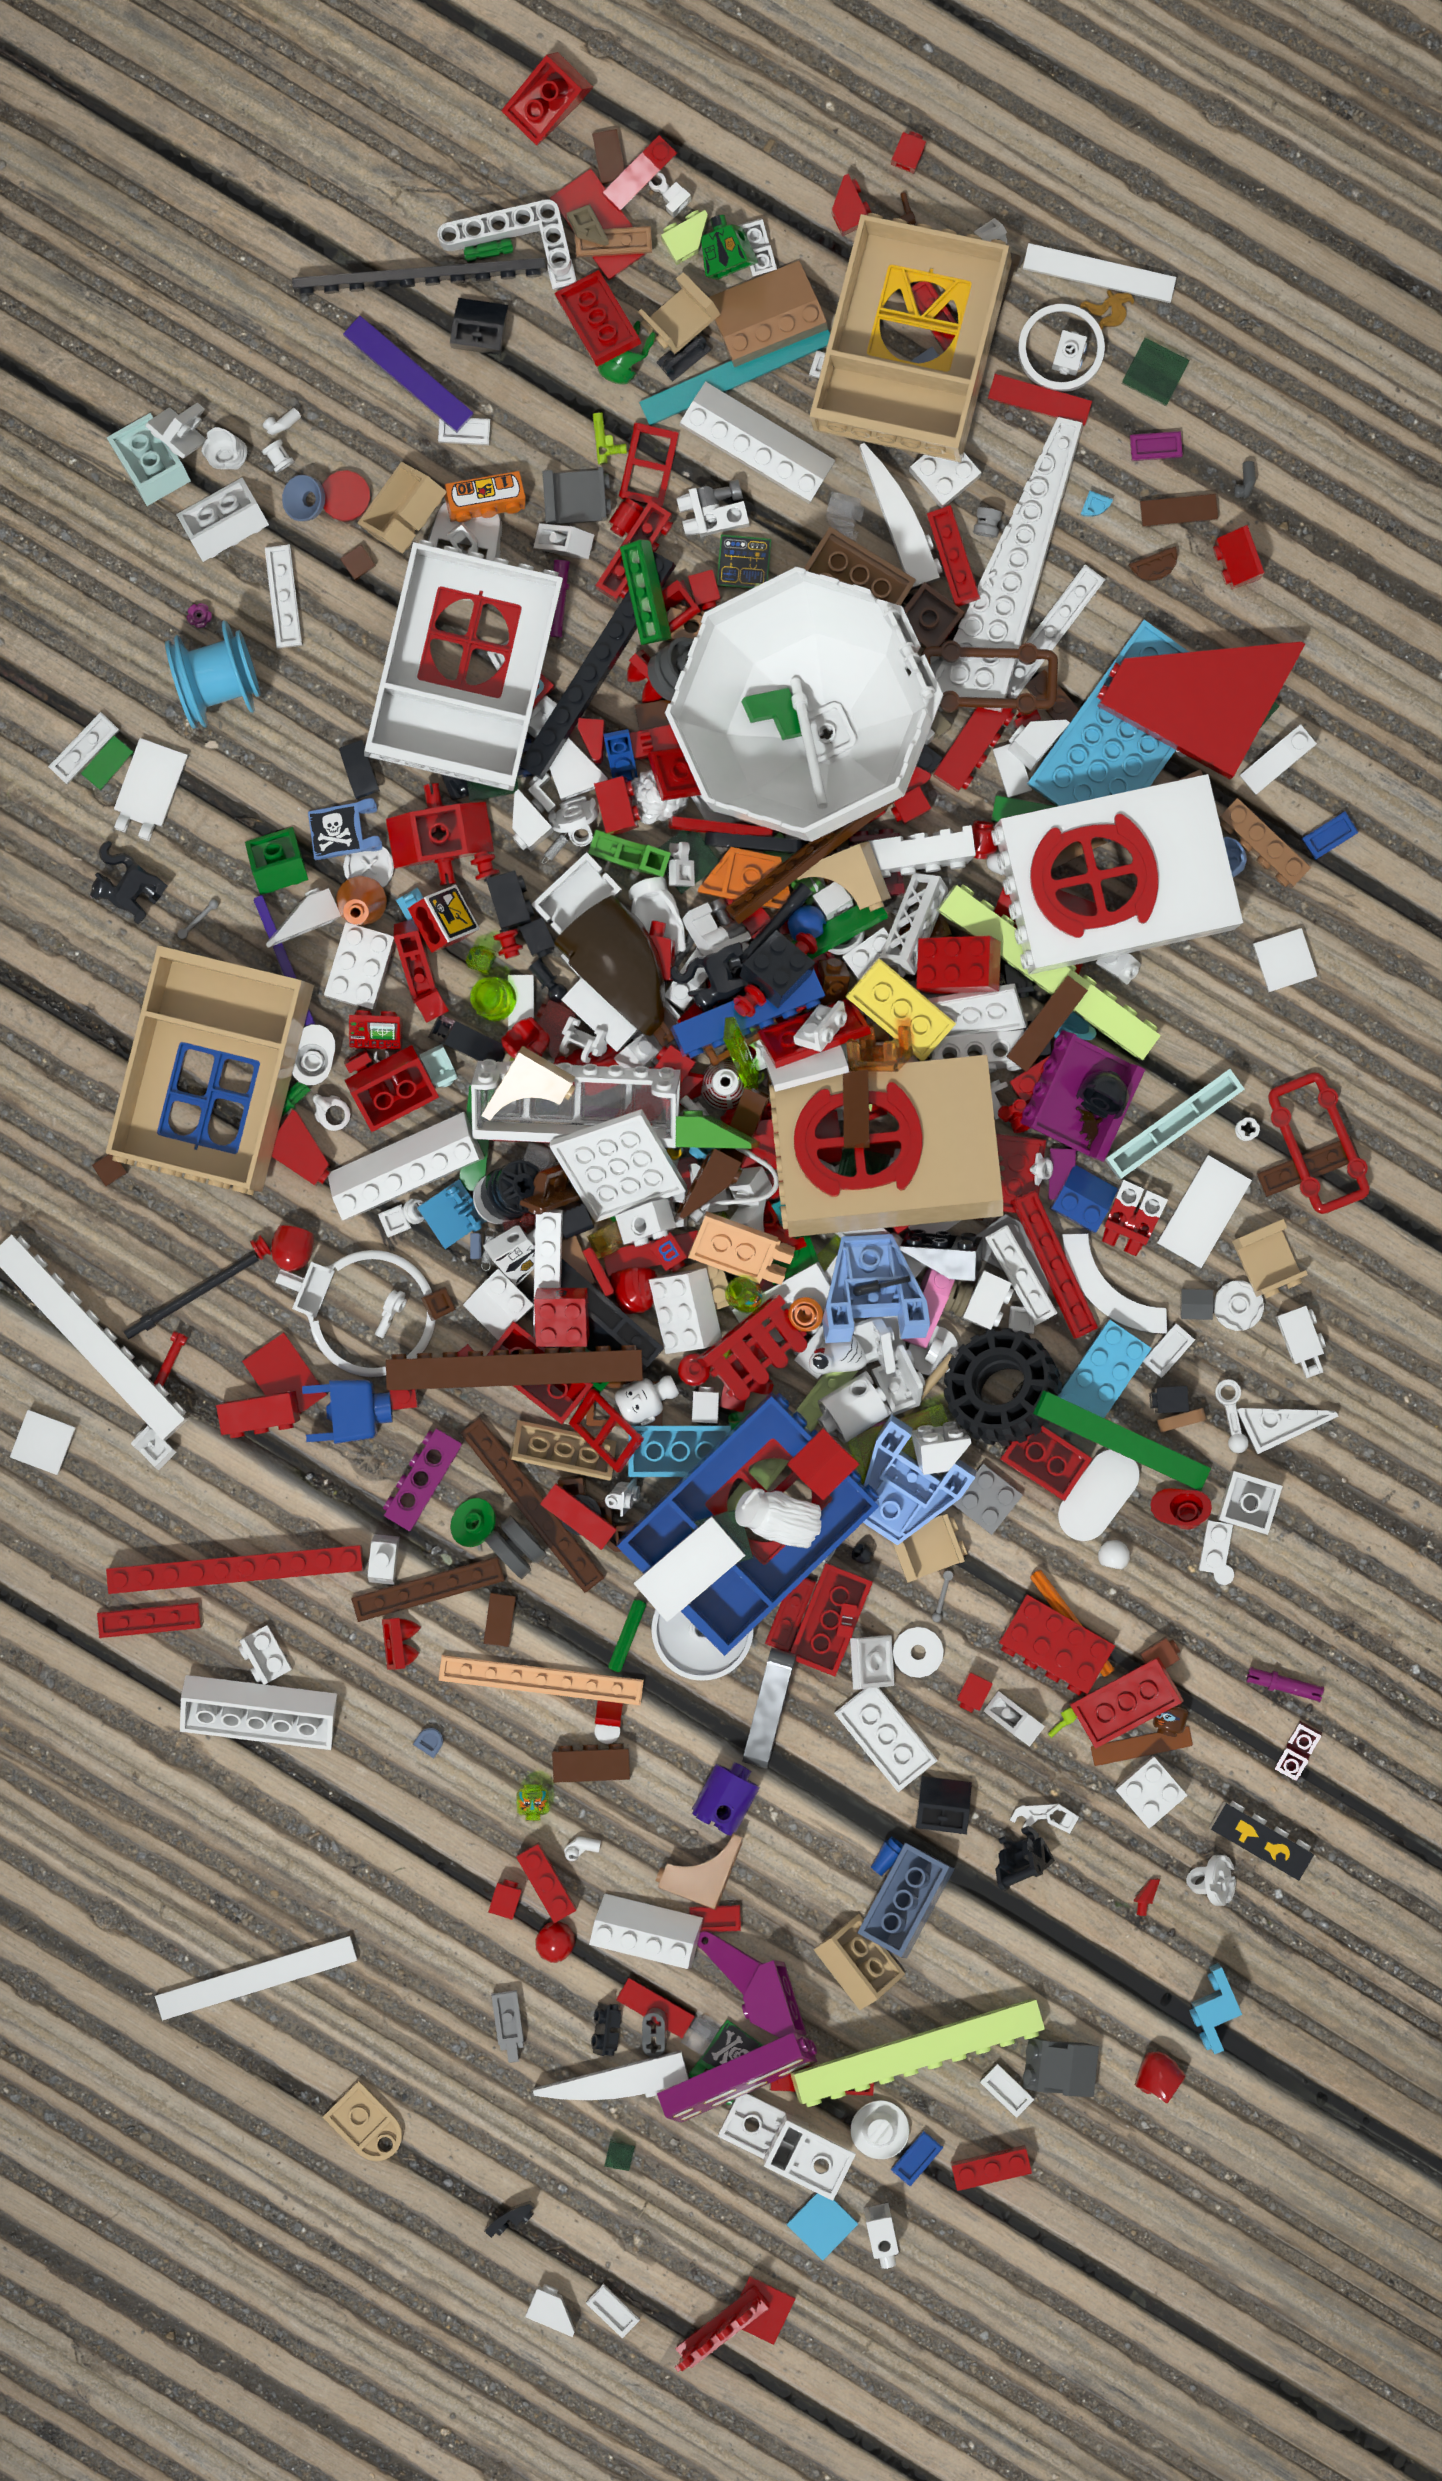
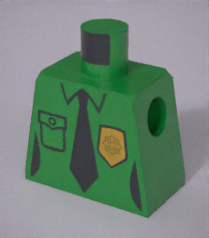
M717 215L710 219L713 232L703 235L701 238L706 277L718 280L758 263V259L742 227L733 224L727 225L725 215Z

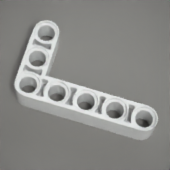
M552 200L537 201L442 224L437 232L440 246L446 251H456L465 247L477 246L540 231L550 271L556 276H564L571 268V260L559 208ZM545 210H553L555 212L554 216L549 219L543 218L541 215ZM522 215L530 218L526 224H519L517 219ZM497 221L505 223V227L501 230L492 228L493 224ZM472 227L481 229L480 233L476 236H471L467 232ZM446 233H454L456 238L453 241L447 242L443 239ZM556 233L560 236V239L555 243L547 240L550 234ZM556 258H564L566 263L563 266L557 267L553 264Z

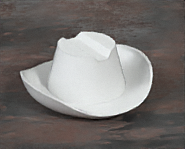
M880 2100L868 2103L859 2109L852 2120V2141L857 2149L868 2157L874 2159L894 2157L902 2151L909 2137L908 2120L904 2112L891 2102Z

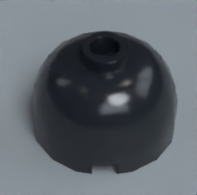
M1099 1071L1090 1074L1084 1079L1077 1091L1076 1097L1077 1099L1080 1097L1084 1100L1081 1105L1089 1112L1102 1118H1107L1108 1114H1116L1113 1119H1118L1126 1109L1129 1090L1116 1072Z

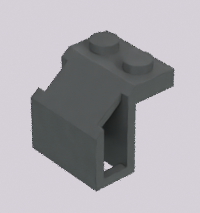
M1037 2037L1028 2039L1023 2088L1043 2093H1063L1064 2096L1094 2097L1099 2046L1084 2042L1049 2041Z

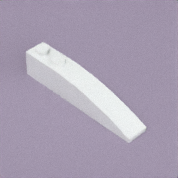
M865 443L860 444L859 450L903 572L916 579L910 591L920 588L924 582L931 584L939 581V574L942 573V568L938 558L933 560L930 550L934 549L930 535H924L912 506L883 463Z
M682 2050L659 2057H652L536 2087L533 2089L534 2096L566 2100L617 2099L645 2094L647 2098L656 2096L661 2089L673 2087L688 2080L689 2077Z

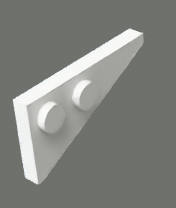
M1237 1409L1238 1415L1257 1454L1339 1417L1336 1411Z

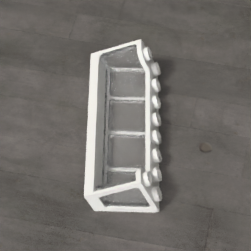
M487 1059L477 1062L471 1084L472 1139L550 1142V1140L642 1109L664 1148H676V1116H679L681 1070H674L670 1067L649 1069L645 1066L626 1068L620 1065L603 1067L595 1064H586L584 1066L572 1065L570 1063L554 1064L575 1076L572 1085L576 1088L569 1100L564 1098L559 1105L542 1098H523L505 1105L491 1120H488L481 1115L513 1061L496 1062L495 1060Z

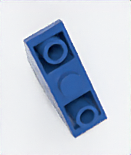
M629 730L603 734L612 779L624 776L627 778V781H631L634 778H638Z

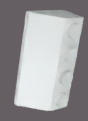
M605 1893L595 1918L589 1945L689 1969L692 1968L703 1917Z

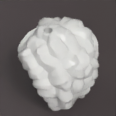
M652 769L647 772H641L639 778L631 780L635 795L631 796L633 805L638 806L641 820L639 821L644 824H653L658 820L666 821L668 818L678 815L688 805V797L661 801Z

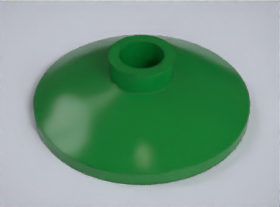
M472 1498L463 1502L456 1509L451 1519L450 1529L454 1540L464 1547H475L485 1541L484 1539L494 1529L496 1521L494 1508L489 1502L481 1498Z

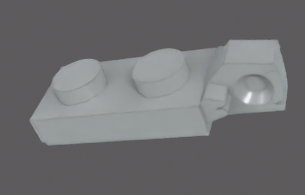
M517 1990L492 1993L498 2045H500L501 2051L507 2050L508 2063L519 2062L518 2048L524 2047V2037Z

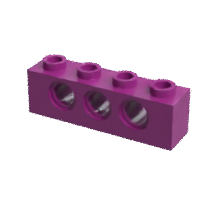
M438 1428L434 1432L428 1431L422 1441V1444L426 1446L421 1454L416 1452L409 1463L413 1468L408 1476L402 1475L396 1485L399 1489L395 1498L390 1496L383 1507L386 1510L384 1514L386 1518L408 1531H412L463 1443ZM432 1449H436L441 1453V1461L437 1464H432L428 1461L427 1455ZM419 1471H424L428 1475V1482L424 1486H419L415 1483L414 1477ZM405 1493H411L415 1497V1504L411 1508L403 1506L401 1498Z

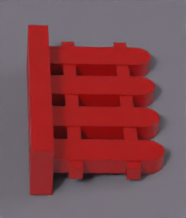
M772 1295L697 1358L702 1367H712L709 1373L712 1377L719 1376L729 1389L725 1392L729 1398L734 1396L737 1400H746L750 1396V1390L746 1384L751 1380L756 1384L767 1383L769 1373L766 1371V1368L770 1364L775 1368H784L788 1364V1357L785 1354L788 1349L791 1348L794 1352L799 1353L804 1352L807 1348V1341L804 1338L807 1333L801 1330L798 1331L792 1325L788 1318V1308L785 1310L781 1308L786 1302L780 1295ZM768 1318L770 1322L763 1326L762 1322ZM774 1327L786 1341L780 1347L769 1334ZM749 1334L751 1338L744 1342L743 1338ZM755 1343L767 1357L761 1363L750 1350V1347ZM730 1350L732 1354L725 1358L723 1355ZM736 1359L748 1373L742 1379L730 1365Z
M753 2286L676 2346L675 2349L681 2356L678 2364L674 2367L678 2372L684 2371L688 2367L693 2368L769 2309L770 2305L756 2287Z

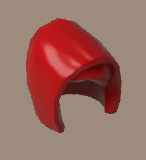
M279 1225L272 1239V1260L279 1268L286 1272L300 1270L309 1262L313 1254L315 1245L313 1233L294 1226Z
M1148 2052L1140 2065L1134 2085L1143 2093H1152L1167 2104L1185 2079L1186 2074L1167 2054L1163 2052Z

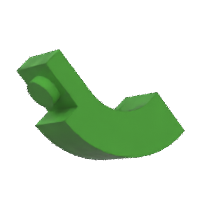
M595 830L587 852L591 856L609 861L612 864L657 877L664 876L671 855L670 852L631 842L599 830Z

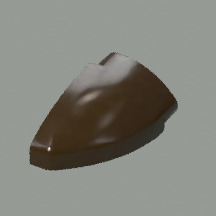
M611 895L589 908L574 920L558 936L554 945L569 959V965L597 993L639 1031L651 1037L661 1026L665 1009V983L659 955L643 923L614 895Z

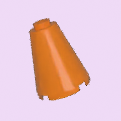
M360 875L349 878L340 886L336 895V905L342 918L357 926H367L375 923L381 918L386 908L387 897L384 888L373 878Z

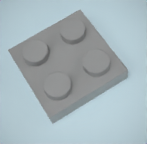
M982 1464L976 1472L975 1479L962 1498L953 1505L992 1535L1023 1494L986 1465Z

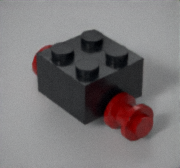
M488 850L474 854L475 859L470 861L471 865L477 866L479 871L475 879L476 881L484 880V882H487L502 929L499 930L500 934L493 936L494 940L500 941L502 946L498 954L499 956L504 955L505 959L519 956V950L523 949V945L516 943L515 936L519 932L518 929L514 928L531 923L530 917L535 916L530 899L525 900L523 893L527 892L523 876H517L515 870L499 875L500 870L494 869L491 862L496 858L495 854H489Z
M776 930L743 963L740 977L748 985L744 988L746 993L744 996L737 995L734 998V1008L738 1014L743 1017H752L756 1013L754 1007L756 1005L763 1006L766 1003V999L779 1008L811 976L815 962L806 954H814L818 950L817 941L811 934L798 933L796 935L797 943L794 945Z

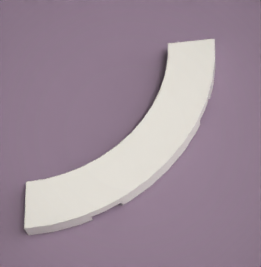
M1062 1234L1064 1252L1083 1294L1097 1309L1109 1318L1127 1327L1150 1333L1167 1334L1166 1308L1145 1306L1118 1293L1099 1272L1091 1254L1088 1234Z

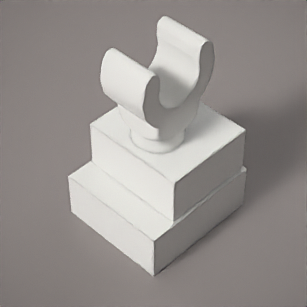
M658 173L662 183L659 186H655L650 181L649 186L651 190L663 194V199L667 203L666 210L675 218L692 201L691 195L677 182L669 187L665 176L662 173Z

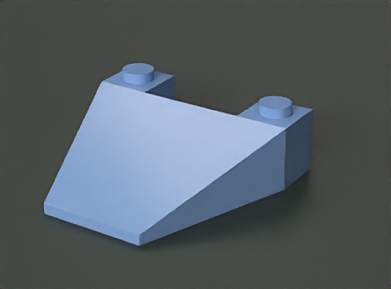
M893 1235L843 1236L840 1241L822 1319L825 1343L851 1342L854 1332L853 1318L898 1316L901 1339L926 1338L930 1326L927 1300ZM910 1276V1282L881 1288L879 1293L874 1292L860 1296L853 1294L854 1287L872 1283L875 1280H878L880 1283Z
M891 1414L877 1435L864 1482L865 1487L869 1484L879 1494V1507L863 1523L894 1544L899 1545L962 1498L975 1479L976 1470L958 1459L952 1468L944 1472L941 1477L936 1473L923 1475L918 1467V1462L901 1451L911 1437L913 1428Z

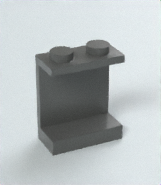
M598 467V470L564 473H553V470L542 471L546 524L607 521V514H611V499H605V489H610L609 473L604 474L603 467Z

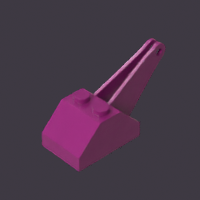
M711 1932L700 1933L697 1943L698 1947L704 1951L744 1995L743 2000L745 2004H742V2010L746 2019L779 2038L793 2032L801 2036L807 2035L785 1962L773 1960L763 1964ZM706 1937L709 1940L707 1944L704 1943Z

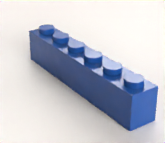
M813 968L811 976L779 1008L766 999V1003L763 1006L756 1005L754 1007L756 1013L752 1017H743L737 1013L734 1008V1001H731L673 1025L671 1031L682 1057L689 1055L691 1059L703 1054V1049L712 1045L715 1049L727 1044V1039L736 1035L737 1039L751 1034L750 1029L759 1026L760 1029L774 1024L773 1019L783 1016V1019L798 1014L797 1009L806 1006L807 1010L821 1004L820 1000L824 998L825 994Z

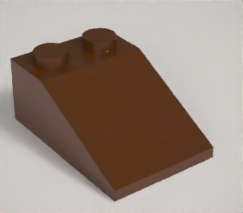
M717 1149L710 1150L674 1219L678 1221L684 1219L729 1187L730 1184H736L743 1171L739 1169L741 1162Z

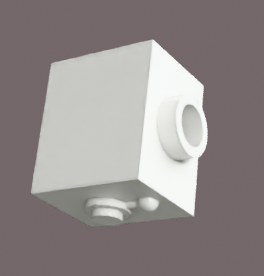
M1063 330L1052 369L1060 371L1063 375L1071 374L1076 376L1078 369L1081 368L1083 363L1082 353L1084 354L1087 349V337L1079 335L1077 332Z

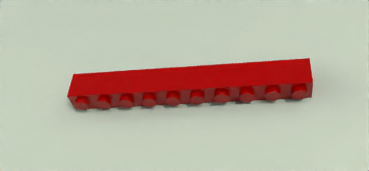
M362 1545L114 1567L107 1568L106 1575L108 1594L355 1572L363 1571L364 1563Z

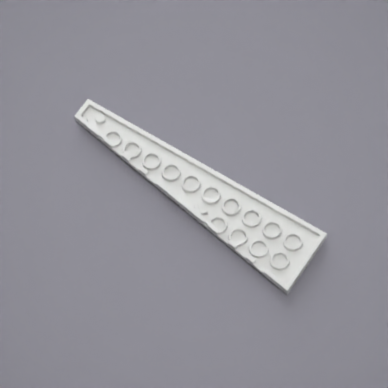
M1061 417L1057 418L1043 447V452L1034 466V471L1023 489L1024 492L1018 504H1016L1013 515L1005 527L978 584L981 599L969 603L970 606L958 626L959 629L953 641L957 642L961 647L1019 649L1021 646L1082 431V422ZM960 657L958 661L953 663L944 660L935 678L942 693L954 691L959 697L1006 698L1017 659ZM986 708L998 712L1003 710V708Z

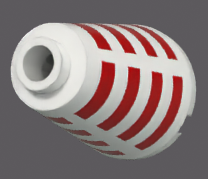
M723 1060L715 1066L711 1064L702 1074L704 1078L701 1093L705 1101L712 1107L719 1110L732 1109L738 1106L744 1088L747 1085L751 1086L749 1074L746 1069L732 1060ZM722 1078L730 1079V1085L724 1087L720 1081Z

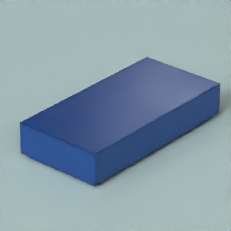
M1343 812L1303 837L1302 840L1316 860L1359 832L1347 813Z
M923 2130L894 2164L891 2171L907 2185L911 2186L943 2149V2146Z

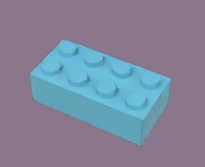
M1108 1320L1063 1385L1062 1392L1057 1396L1105 1418L1152 1348L1113 1321Z
M632 1426L644 1437V1440L629 1459L628 1477H684L731 1431V1426Z

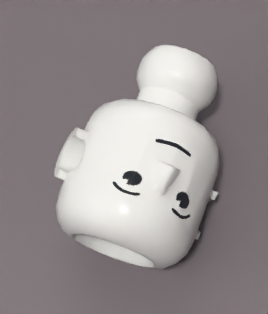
M671 1376L662 1377L654 1385L651 1380L643 1378V1381H632L624 1384L623 1388L616 1392L615 1401L623 1418L631 1426L639 1424L645 1426L655 1421V1416L662 1412V1401L677 1397L679 1391Z

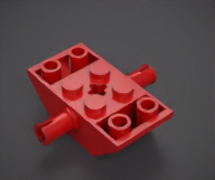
M433 783L434 794L431 793L430 784L423 786L427 803L425 810L408 812L387 818L386 823L394 869L434 863L438 867L440 886H446V875H448L450 885L456 884L452 865L454 859L474 856L476 853L487 850L491 853L494 852L486 802L442 805L439 783ZM438 828L446 832L442 840L433 837V834L437 833Z

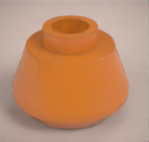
M801 1297L791 1304L789 1319L798 1330L812 1331L821 1324L823 1310L816 1300L809 1297Z

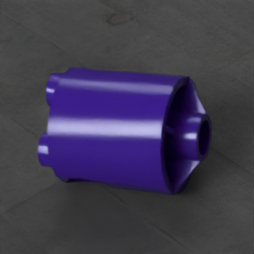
M736 1762L733 1763L730 1769L716 1763L692 1807V1814L708 1825L713 1821L715 1823L714 1826L718 1830L732 1836L733 1832H737L760 1789L758 1785L748 1780L752 1771ZM724 1805L722 1811L716 1813L717 1809L720 1806Z

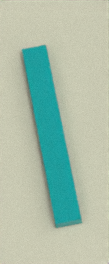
M825 330L737 367H734L732 361H729L640 401L639 404L649 426H652L687 410L705 381L725 393L827 347L830 332Z

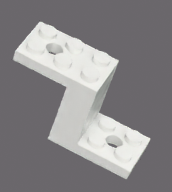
M749 2093L735 2099L718 2134V2137L762 2158L764 2167L832 2201L856 2153L810 2131L809 2123ZM749 2117L756 2118L759 2121L758 2129L755 2131L747 2130L744 2125L745 2120ZM825 2159L829 2163L827 2171L823 2173L817 2172L814 2169L815 2161Z

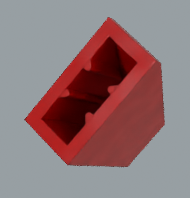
M292 1109L277 1132L271 1157L313 1185L317 1186L318 1183L323 1185L331 1173L328 1170L330 1164L300 1115Z

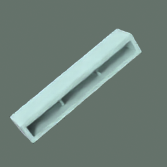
M1231 1069L1227 1070L1115 1151L1105 1161L1118 1179H1122L1245 1090V1088Z

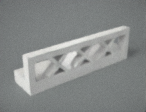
M918 873L912 875L880 955V959L884 962L900 964L906 974H916L918 938H930L939 916V912L936 909L949 891L941 876ZM919 882L928 883L926 889L916 893L915 890ZM919 902L918 909L908 915L907 910L909 906ZM910 922V930L900 936L898 934L900 928ZM902 944L903 947L900 955L890 954L893 948Z

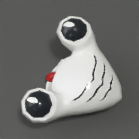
M852 1335L851 1342L825 1343L824 1341L818 1349L814 1350V1354L809 1359V1368L814 1373L821 1375L832 1372L857 1371L864 1368L867 1364L865 1353L854 1335Z

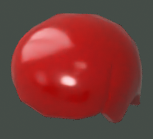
M560 1921L556 1923L549 1922L537 1934L535 1939L536 1951L542 1959L550 1963L562 1962L574 1949V1932L567 1924Z

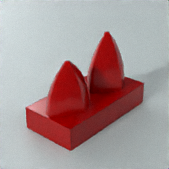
M643 649L636 652L629 659L627 681L638 682L647 678L648 681L642 693V703H651L661 699L662 696L657 693L650 682L648 663L651 657Z
M382 1619L387 1670L404 1669L405 1666L411 1664L417 1658L419 1652L415 1648L403 1644L402 1641L413 1637L421 1629V1626L407 1619Z

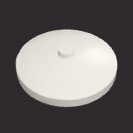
M655 1609L652 1618V1640L659 1657L673 1672L692 1680L717 1679L733 1671L746 1657L753 1639L752 1629L724 1656L681 1611L666 1622Z

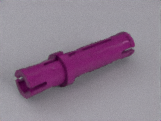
M554 560L553 571L558 572V577H562L563 580L549 637L562 638L566 592L570 587V584H567L570 561Z
M1251 1666L1248 1670L1250 1673L1247 1674V1683L1250 1682L1268 1687L1269 1691H1274L1275 1689L1321 1702V1695L1324 1692L1323 1686L1281 1676L1276 1671L1270 1673Z

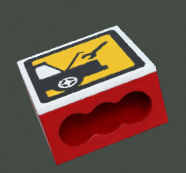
M457 885L428 895L407 908L431 953L460 942L480 929Z

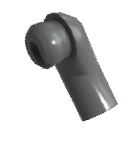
M1246 461L1242 464L1243 485L1236 484L1234 486V496L1236 498L1243 497V499H1246L1253 490L1256 483L1255 463L1253 461Z

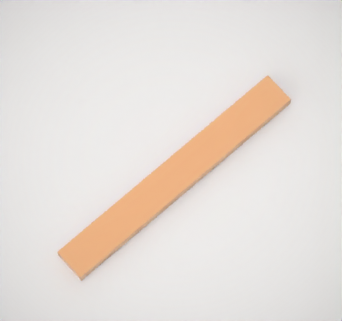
M442 1655L438 1681L641 1705L644 1680Z

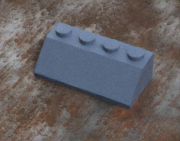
M905 1843L857 1933L901 1958H908L955 1868Z

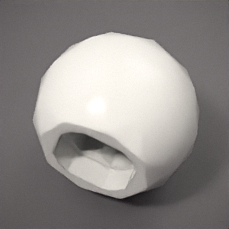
M1110 1540L1100 1547L1098 1560L1102 1566L1122 1570L1128 1565L1130 1551L1123 1542Z

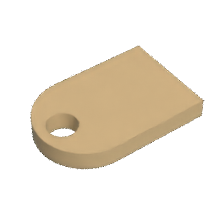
M360 2080L323 2115V2118L361 2157L367 2160L382 2161L388 2159L398 2150L401 2144L402 2128L399 2121ZM383 2137H388L391 2139L393 2147L389 2151H383L379 2148L378 2141Z

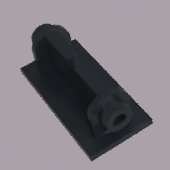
M698 334L676 354L669 351L656 363L673 382L709 353L711 348L706 344L704 337Z
M598 2002V2007L594 2012L595 2034L591 2038L593 2053L600 2056H614L615 2051H617L619 2033L610 2032L611 2028H620L622 2011L619 2010L620 2005H607Z

